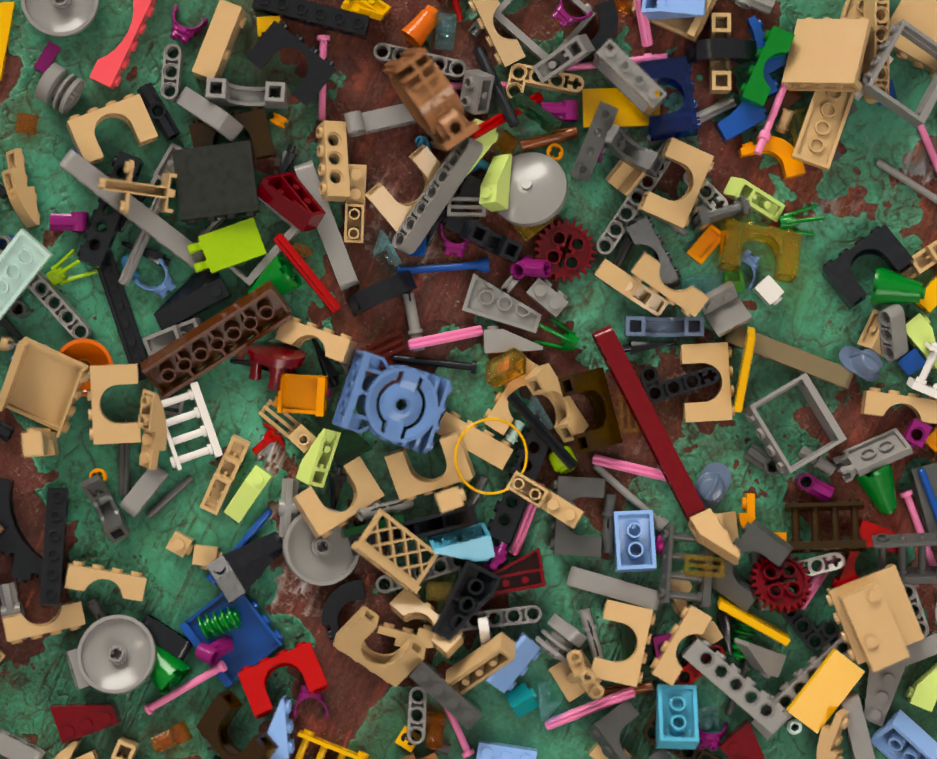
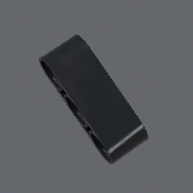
M146 614L141 623L151 632L155 644L178 659L185 660L193 647L191 641L159 619Z

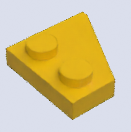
M344 0L340 8L381 21L389 13L391 6L382 0Z

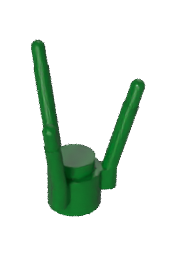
M817 205L783 213V216H779L780 231H785V234L815 236L813 232L794 230L793 228H796V223L825 220L826 217L795 218L794 215L814 209Z
M551 317L550 320L566 333L561 334L543 324L538 325L545 331L561 338L560 343L563 345L534 340V343L561 349L565 352L568 349L574 351L579 341V337L575 336V332L569 330L554 317Z

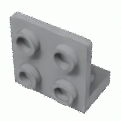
M731 280L706 293L709 299L702 307L701 312L718 337L752 320L751 314L738 297Z

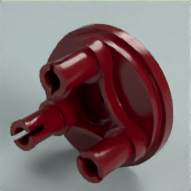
M252 343L247 347L248 358L251 362L249 379L261 380L262 365L267 366L270 372L268 389L273 391L275 388V391H279L282 374L295 373L296 367L302 366L305 361L306 353L297 347L283 343Z

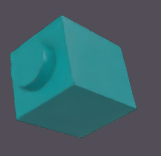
M525 682L505 694L518 718L539 706L535 700L538 698L532 687L529 689Z

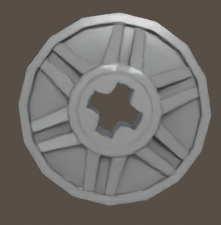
M53 63L41 77L35 90V97L45 104L52 102V108L55 110L59 109L60 113L66 115L80 99L85 87V80L80 77L77 78L74 73L67 77L68 70L57 63Z
M554 613L547 622L553 629L550 633L542 629L541 632L547 638L544 640L537 635L535 640L554 659L568 664L564 653L571 651V644L580 648L587 637L564 618Z

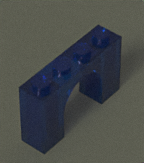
M687 56L640 62V68L656 84H666L675 87L681 93L684 102L681 108L674 113L649 116L650 141L665 140L671 137L696 136L698 129L701 128L700 117H696L695 110H698L697 99H693L692 92H695L694 80H690L692 65L691 62L688 63Z

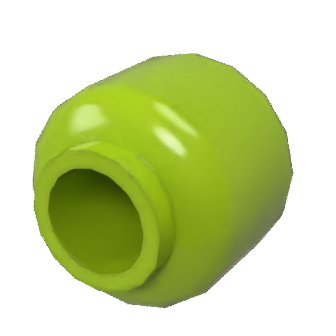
M563 446L568 451V453L577 461L572 451V448L569 446ZM553 451L549 454L548 459L555 472L566 474L572 471L568 469Z

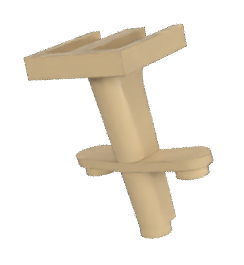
M129 160L124 163V173H127L125 181L99 177L98 189L124 193L123 201L121 200L119 203V212H122L123 215L128 214L130 194L159 198L157 212L173 213V209H167L168 198H175V190L170 189L171 178H177V174L162 173L161 186L132 182L134 160Z
M581 648L567 653L566 659L568 664L559 661L548 668L569 702L585 692L592 699H600L604 695V688L599 684L602 681L593 676L591 672L592 665Z

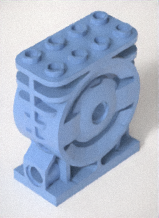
M356 349L332 424L358 433L368 430L375 437L383 441L427 454L428 451L433 449V438L440 428L439 419L441 414L445 412V401L447 395L449 396L452 391V384H450L449 379L413 367L399 364L388 365L385 358ZM366 371L370 372V374L365 378ZM399 373H400L398 382L392 383V384L388 385L387 387H385V388L383 389V391L381 392L379 398H378V411H379V414H380V416L382 417V419L385 421L384 426H383V429H382V432H381V427H382V423H383V422L380 420V418H379V416H378V413H377V408H376L377 397H378L380 391L382 390V388H383L385 385H387L388 383H390V382L396 380L397 377H398V375H399ZM419 383V388L423 393L425 408L423 415L414 426L405 429V432L402 433L403 427L414 423L421 413L422 398L420 393L416 389L417 384ZM401 399L403 401V407L398 410L396 408V403L398 400ZM355 406L357 408V413L353 412Z

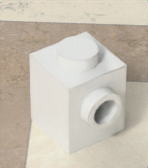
M767 275L752 289L767 306L771 304L775 306L783 299L781 295L784 291L770 275Z

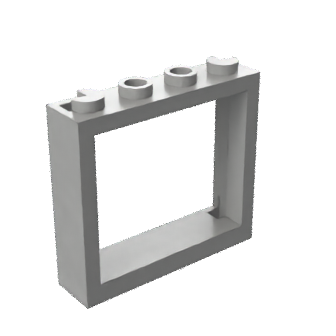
M504 0L495 10L493 21L512 38H516L519 44L537 60H543L548 54L502 14L514 1ZM569 0L585 15L590 11L593 12V15L581 21L558 48L575 36L580 35L595 18V10L590 4H584L580 0Z
M902 20L893 23L889 28V35L881 43L879 54L873 58L869 72L861 80L863 82L862 91L916 127L926 122L937 101V71L915 112L874 85L900 34L937 59V42L907 21Z
M611 39L596 52L592 65L648 118L662 104L667 93ZM611 45H612V46L614 47V49L610 52L609 50H610ZM657 90L662 93L659 98L654 95Z
M258 197L263 204L290 226L284 236L291 243L300 230ZM225 217L217 218L218 221L212 222L208 228L204 227L198 236L218 230L226 221ZM275 244L249 276H246L236 266L229 269L251 287L273 258L277 255L279 256L282 251Z
M807 373L802 374L743 409L746 419L756 429L757 437L764 442L766 452L776 462L777 470L784 476L794 472L847 439ZM797 385L831 442L790 466L756 409Z

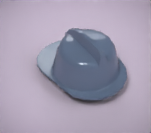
M846 346L839 352L840 362L847 370L866 381L877 380L880 368L883 366V361H881V358L874 350H861L854 346Z
M719 462L710 463L705 466L694 485L705 507H713L723 499L731 482V473L728 467Z

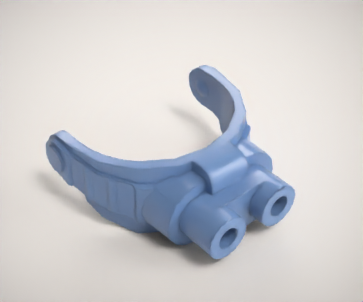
M745 248L742 254L739 253L736 258L729 260L723 265L721 272H724L726 267L734 261L747 263L753 271L752 281L747 288L750 290L756 279V270L759 266L757 264L761 258L755 254L754 256L750 255L752 252Z
M159 258L158 261L165 270L163 283L157 286H147L142 284L137 278L134 279V282L141 288L152 291L155 295L158 294L163 299L168 294L167 291L171 292L176 286L172 283L173 279L170 277L169 269L164 260Z

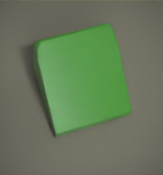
M742 269L725 270L723 272V283L731 280L736 292H743L745 283Z

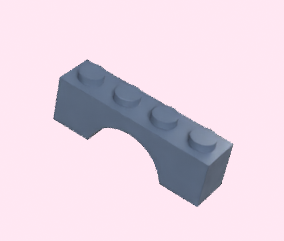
M626 316L624 318V337L704 336V317Z

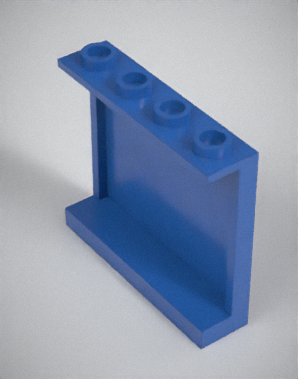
M221 593L179 625L196 649L202 642L210 644L225 635L231 638L234 643V650L221 656L220 661L225 662L227 671L216 674L226 688L239 679L237 673L241 672L243 667L248 665L255 666L261 659L267 657L284 643L282 641L284 637L278 629L274 630L272 628L270 618L266 614H261L258 610L260 608L259 604L254 598L250 599L247 594L229 604L223 593ZM234 604H236L241 616V628L237 629L234 626L232 632L227 629L226 634H222L219 631V636L215 637L212 634L211 639H207L199 627L198 616L204 621L205 614L212 618V612L214 611L219 616L220 609L227 613V607L229 606L233 611Z

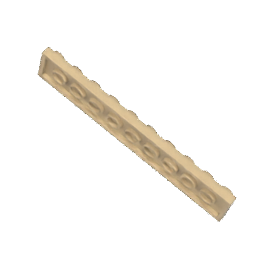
M846 0L839 19L842 17L850 19L864 17V0ZM862 62V67H861V71H860V75H859V79H858L859 81H860V78H861V75H862V72H863V62ZM814 91L791 156L792 159L825 171L829 170L856 92Z

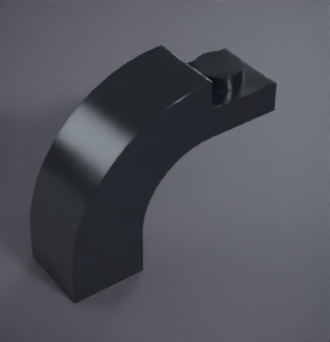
M607 0L594 5L599 19V28L596 35L590 40L596 50L591 53L592 56H595L596 52L609 39L613 40L616 34L618 12L614 0Z
M716 38L697 40L696 43L686 44L687 64L709 61H733L738 63L756 61V58H754L756 55V41Z
M408 270L368 286L346 300L355 317L381 303L402 296L416 289L417 286Z
M363 578L351 580L339 586L332 592L324 605L322 626L330 625V628L327 629L329 640H333V643L336 633L340 630L339 613L342 607L351 601L366 598Z

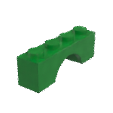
M773 26L771 30H766L762 39L765 41L763 48L759 47L754 57L757 59L755 66L751 65L747 72L749 79L747 84L743 82L739 93L742 94L739 100L759 109L764 106L771 87L764 79V65L773 57L785 56L794 39V34L776 26Z

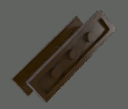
M849 499L848 502L822 503L789 501V503L785 504V512H791L792 539L787 543L794 548L790 553L866 552V540H862L859 533L858 510H864V501L859 499ZM838 510H850L852 533L850 540H842L840 538ZM811 511L812 539L810 541H802L800 539L799 512ZM819 511H831L832 538H830V541H822L820 538Z

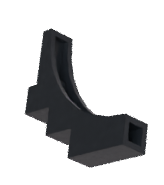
M0 478V525L4 528L0 533L1 555L13 556L15 554L11 577L16 578V582L27 583L28 580H34L35 574H37V578H41L43 557L25 539L18 525L13 504L14 480ZM64 569L63 582H64V577H65L66 569Z
M468 505L444 513L438 512L411 519L400 524L418 538H423L478 524L474 506ZM398 528L392 529L393 540L402 539L401 530ZM388 530L379 532L380 542H388ZM363 533L348 537L350 547L354 541L358 542ZM375 533L369 534L365 540L368 544H376ZM390 544L381 546V549L389 547ZM351 548L353 556L359 555Z

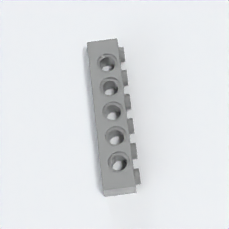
M695 637L682 652L681 656L769 732L774 734L788 717L784 713L786 709L778 702L774 705L769 700L771 696L763 689L759 692L754 687L756 683L748 676L744 679L739 674L741 670L733 663L729 666L724 661L726 657L718 650L714 653L709 649L711 644L703 637L700 640ZM704 653L710 654V661L707 663H702L700 660L701 655ZM719 666L725 667V673L722 676H717L715 672ZM734 679L740 680V686L737 689L731 688V681ZM754 692L755 699L747 702L746 694ZM769 705V713L766 715L761 714L762 706Z

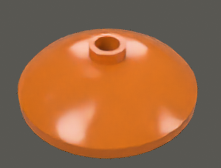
M74 339L66 343L59 350L60 353L73 359L87 362L89 365L88 370H90L91 365L113 364L109 351L101 343L93 339ZM90 381L82 384L81 390H83L81 396H87V389H91Z

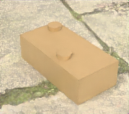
M219 0L192 69V73L197 79L206 82L207 77L222 78L240 29H244L247 23L246 14L241 6L225 0Z
M873 581L838 596L867 665L873 673L910 657L879 583Z

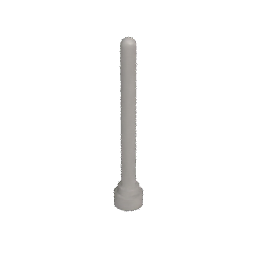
M880 159L876 161L877 167L937 204L936 194Z
M594 464L593 469L639 510H650L602 466ZM653 512L654 529L660 532L669 520L664 516H657Z

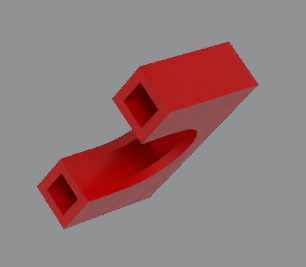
M859 519L860 537L862 540H866L867 548L873 547L871 535L880 533L898 534ZM898 547L886 548V551L898 555ZM846 552V564L839 570L838 575L833 577L830 587L836 588L858 579L855 572V561L860 552Z
M300 642L292 650H282L277 653V656L271 659L270 657L261 659L259 664L253 667L252 665L245 666L241 669V672L237 673L256 719L275 712L266 686L269 676L278 668L292 667L297 669L303 675L311 696L329 688L310 642Z

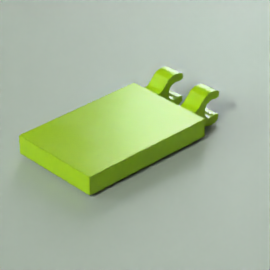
M254 217L198 236L200 242L187 246L190 255L202 250L204 252L206 261L193 264L196 273L210 269L211 274L267 255Z

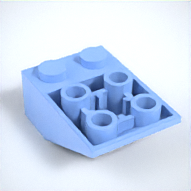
M642 0L641 13L650 20L705 16L706 0Z
M287 695L282 697L267 732L278 746L270 759H289L295 750L294 738L291 739L293 719H289L292 703L291 699L288 700Z

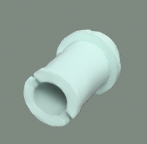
M517 419L514 420L513 425L521 432L525 424ZM510 427L508 433L504 434V440L514 445L515 442H518L519 434Z
M790 718L785 723L787 731L792 735H797L802 730V724L797 719Z

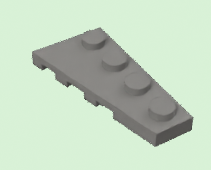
M473 273L462 311L536 334L542 316L540 313Z
M909 658L874 673L869 669L864 710L865 720L881 727L883 726Z

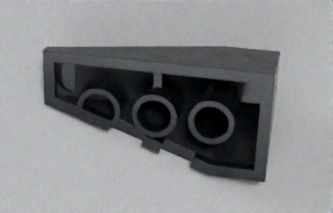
M210 269L199 273L195 272L154 313V316L161 330H164L232 296L220 272L211 274Z
M275 531L228 552L206 565L211 577L229 604L248 593L253 583L260 579L265 569L272 565L283 552V541Z
M464 559L432 632L451 640L466 622L491 599L502 577Z

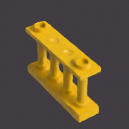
M304 729V731L299 730L297 736L301 737L302 741L295 759H303L310 741L321 745L316 759H324L328 749L339 753L337 759H345L346 756L353 759H372L369 758V754L360 750L358 753L315 736V732Z

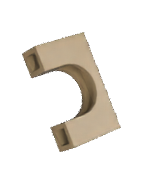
M132 93L123 97L124 100L119 102L113 100L106 103L103 108L98 109V107H94L88 110L87 114L82 116L76 114L69 118L66 127L81 157L92 165L103 162L104 156L95 137V128L101 121L108 118H117L124 121L130 127L138 147L157 141L158 134L140 94L134 95Z
M671 137L667 138L661 157L684 168L689 180L687 191L681 198L675 201L665 199L650 191L645 192L637 210L677 228H684L691 220L690 212L692 208H695L699 201L697 197L699 191L705 187L707 172H710L713 168L714 156Z
M422 144L409 158L424 177V192L442 164L429 148ZM379 182L365 194L366 198L396 232L419 200L418 198L410 203L397 202Z
M728 342L679 345L680 365L706 364L716 368L720 374V387L714 398L707 402L682 403L684 423L732 420V416H735L734 404H731V397H734V386L730 385V377H733V367L729 366V358H732L731 346H728Z
M138 363L91 365L90 370L86 371L89 374L86 378L87 382L90 381L91 389H87L88 401H91L92 409H88L89 421H92L93 428H89L90 440H93V445L142 442V429L138 428V422L112 421L103 413L101 408V398L107 388L113 385L139 383Z
M461 430L442 435L439 439L446 458L447 467L446 471L436 478H426L419 475L414 470L405 447L388 452L384 458L399 500L406 499V501L417 498L419 494L424 493V496L434 493L439 488L446 490L452 488L455 483L460 482L464 484L456 471L454 463V451L456 443L462 434ZM462 438L457 451V463L462 477L469 483L472 481L475 471Z
M360 456L343 466L342 473L347 475L346 480L353 491L352 503L346 511L334 512L327 509L311 486L291 499L316 539L320 536L323 539L333 533L331 529L337 525L340 529L349 523L348 518L353 515L357 518L358 509L366 508L369 505L372 506L374 503H381L380 498L385 496Z
M606 599L602 619L628 625L635 633L636 648L629 658L622 661H611L593 657L591 672L595 678L637 687V683L641 684L643 672H640V669L647 659V653L644 652L645 646L650 644L652 635L648 632L650 625H654L656 617L652 609Z
M363 605L336 633L333 646L351 657L355 662L366 667L370 672L381 677L385 682L397 687L424 660L426 647L410 637L393 653L381 654L371 650L364 640L377 628L379 615Z

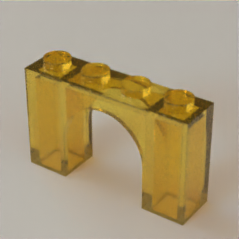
M726 219L721 227L717 269L736 273L741 265L743 244L749 241H760L767 244L775 255L773 280L793 283L798 276L802 234L796 233L794 230H780L774 226L765 227L753 222L744 223L737 221V219Z

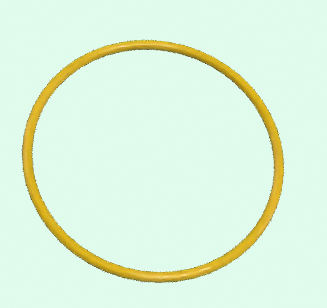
M484 418L472 423L462 432L456 443L454 463L460 479L468 488L480 494L496 495L509 489L505 488L496 492L480 491L469 485L462 477L457 463V451L465 433L476 424L484 421H499L511 426L519 434L525 448V462L522 474H524L527 467L528 449L523 435L513 424L499 418Z

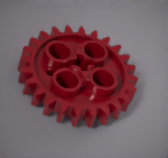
M566 219L564 225H562L560 220H558L557 226L550 223V230L546 227L543 228L545 235L538 234L542 240L535 241L539 247L534 248V251L539 252V254L534 259L550 262L547 257L549 253L554 252L558 255V261L550 262L552 269L550 276L547 278L555 275V281L562 277V282L564 283L568 277L570 282H573V276L580 279V272L584 275L587 274L585 267L588 269L592 268L589 261L595 262L591 255L596 254L597 251L591 250V248L596 246V243H590L593 236L587 237L588 229L585 231L581 230L583 224L575 227V221L569 225ZM556 234H561L564 237V242L557 244L554 242L553 237ZM571 235L568 246L570 253L566 254L563 266L560 268L559 262L562 256L560 249L565 247L567 237ZM579 240L583 246L581 249L576 250L572 247V242ZM569 258L575 259L577 266L569 268L566 265V260Z
M790 553L780 566H777L767 557L763 556V558L760 557L753 564L752 567L754 569L749 572L752 576L748 579L753 584L749 589H755L752 596L759 597L757 603L764 602L763 608L770 606V612L777 609L778 614L783 610L785 614H788L790 609L792 612H795L797 607L801 608L804 605L803 603L808 600L807 596L811 594V591L808 589L812 587V584L807 581L812 577L805 575L808 569L801 568L804 562L798 564V557L792 560ZM784 569H787L790 572V575L786 574L784 572ZM765 571L771 573L772 578L768 577ZM789 587L795 591V594L789 591ZM770 590L775 591L777 596H773Z

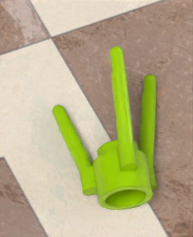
M72 249L57 264L50 267L51 270L46 274L52 285L60 284L62 286L67 282L96 274L98 270L88 271L65 279L67 277L66 272L80 263V260H76L65 268L60 267L75 252Z

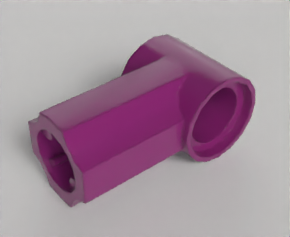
M579 101L541 102V120L579 121Z
M89 213L50 214V230L85 233L89 227Z
M526 255L510 266L512 276L517 279H522L524 276L547 278L550 276L552 269L551 263L547 260L532 259Z
M802 472L794 478V484L798 489L804 490L824 502H828L834 493V487L815 478L810 473ZM804 476L809 480L805 487L801 485V478Z
M226 635L210 644L202 642L195 651V657L211 666H215L220 661L221 656L234 650V643Z

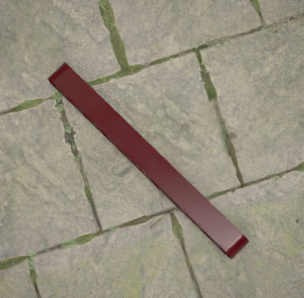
M607 325L592 333L594 342L677 503L689 522L690 517L705 511V506L614 330L610 325Z

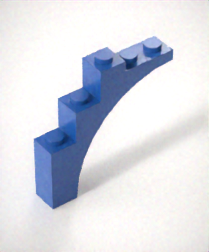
M754 15L746 21V26L752 40L756 41L757 52L759 47L763 48L765 41L762 39L765 33L763 31V23L760 19H756ZM788 53L785 56L773 57L764 65V79L771 87L767 98L778 91L777 87L779 85L776 79L770 75L786 66ZM742 101L728 117L717 123L715 128L723 142L726 143L765 122L768 113L764 106L759 109Z

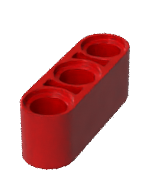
M714 643L709 647V649L718 648L720 653L725 655L724 649L720 645ZM704 653L700 659L707 663L710 661V654ZM686 661L681 665V672H688L689 677L686 681H680L678 676L676 681L680 685H690L703 674Z

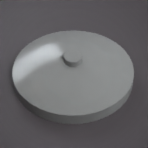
M21 0V6L28 21L37 30L52 37H69L85 30L94 20L100 0Z
M527 152L513 156L508 209L497 211L498 214L507 222L522 227L537 226L552 219L563 207L568 194V183L562 167L553 158L542 153Z
M327 508V509H329V510H331V511L339 512V511H337V510H334V509H331V508ZM301 514L292 520L283 538V555L288 568L298 579L315 586L332 585L345 579L355 568L360 555L353 556L348 537L342 538L340 530H344L345 526L339 529L337 525L331 529L333 531L332 534L324 539L322 536L316 539Z
M110 615L94 622L84 632L77 650V663L83 678L95 689L108 694H124L140 687L151 675L157 657L156 644L151 632L140 621L126 615Z

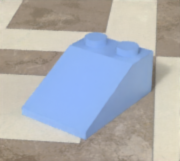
M653 510L614 511L616 573L656 570Z

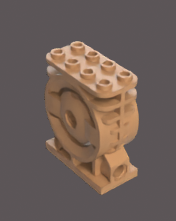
M420 47L408 48L400 53L401 58L398 60L392 59L384 64L385 69L383 72L389 75L390 83L415 121L432 137V140L429 141L432 148L448 151L480 128L476 122L466 119L460 99L433 59L426 54L427 50Z

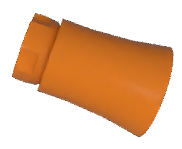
M428 4L408 25L400 30V33L414 47L421 48L426 38L442 18V15L436 8Z

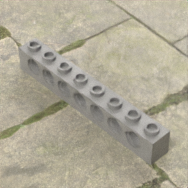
M842 628L833 641L821 648L822 651L817 656L814 654L807 660L808 664L803 669L799 668L793 673V678L789 682L785 681L779 686L778 689L780 691L777 694L770 695L771 698L769 700L774 705L777 702L780 704V700L783 697H788L789 704L784 707L785 709L788 708L798 695L794 691L795 686L798 683H802L804 687L809 680V672L817 670L822 664L823 659L829 655L832 649L835 648L837 650V646L840 643H844L840 632L843 631ZM845 642L846 649L841 654L851 660L847 652L850 648L848 643ZM764 705L761 708V714L763 715L770 711L769 705ZM786 710L784 713H785L788 717H787V719L781 724V726H782L784 723H786V722L793 716V715L790 714L787 710ZM750 715L749 721L768 740L773 734Z

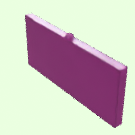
M49 41L34 68L45 73L54 62L61 48Z

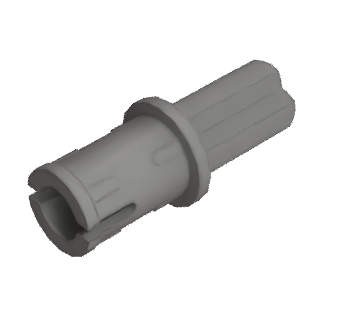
M804 446L800 450L799 456L804 458L813 453V451ZM823 455L809 462L814 468H819L829 476L833 474L837 465L823 458Z

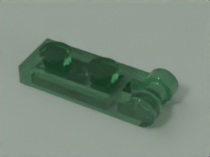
M522 92L517 93L509 100L513 109L518 108L528 119L537 122L546 132L552 134L562 124L559 119Z

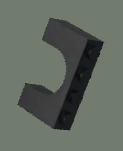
M274 20L246 58L263 70L277 51L289 47L300 50L307 59L308 71L306 77L292 95L308 107L336 72V69L333 68L336 64L327 57L323 60L318 56L320 51L312 45L308 48L303 44L305 39L297 33L292 35L287 30L290 27L281 20L279 23Z
M886 224L882 227H875L866 238L861 237L854 243L855 246L850 249H844L839 253L838 258L834 261L831 259L823 265V277L850 310L866 299V292L851 273V266L857 258L869 254L879 256L888 264L893 272L902 274L913 266L914 259Z

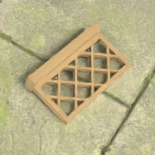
M382 509L377 511L358 542L354 541L350 547L405 590L416 594L421 588L419 586L439 555L434 553L430 546ZM381 516L386 519L387 528L379 529L378 521ZM398 528L401 530L402 539L393 540L392 529ZM388 530L389 541L381 543L379 532ZM375 533L376 544H368L365 540L369 534ZM408 540L415 541L416 550L408 551ZM402 542L404 552L395 554L394 543ZM390 544L391 555L384 556L381 546ZM428 551L432 554L427 562H422L421 552ZM417 553L418 564L410 565L408 554ZM404 555L405 566L398 567L396 557ZM419 566V575L415 580L411 577L410 568Z

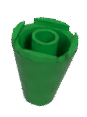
M277 255L248 289V294L271 280L282 296L299 288L302 285V281L298 274L294 275L292 265L283 256Z
M877 266L870 304L919 303L920 299H924L926 288L922 287L923 283Z
M891 463L860 477L858 474L854 476L879 513L889 515L895 511L897 499Z
M156 645V663L150 677L158 692L164 695L171 691L169 687L179 685L189 674L190 671L188 669L191 668L182 660Z

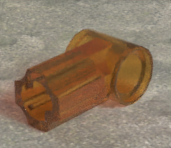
M426 711V747L430 748V750H438L442 748L445 712Z
M185 720L150 739L154 750L158 754L176 744L177 746L183 744L193 737Z

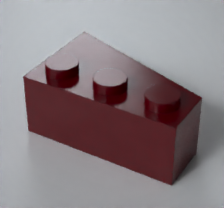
M293 171L264 177L257 189L259 198L301 232L316 229L326 214Z
M539 548L493 572L502 577L494 595L546 586Z
M116 702L53 704L50 706L62 744L114 726L122 721Z
M747 719L720 741L719 747L729 759H765L751 724Z

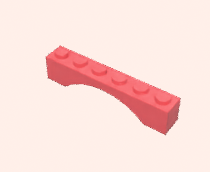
M133 0V17L128 33L116 49L97 60L89 77L92 81L113 91L115 86L118 87L120 85L123 69L126 70L130 64L129 57L138 47L139 42L137 40L140 34L143 35L146 30L147 24L145 23L148 17L151 18L155 11L154 4L156 0Z

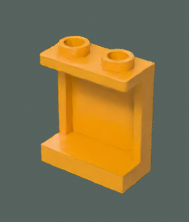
M297 373L282 374L280 390L274 400V408H277V413L313 414L324 417L327 412L329 376Z

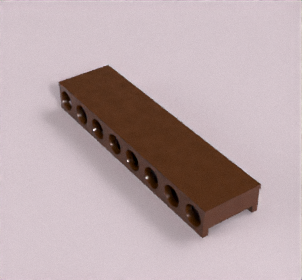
M269 280L140 363L141 371L143 374H146L160 392L162 398L165 399L292 319L291 308L271 280Z

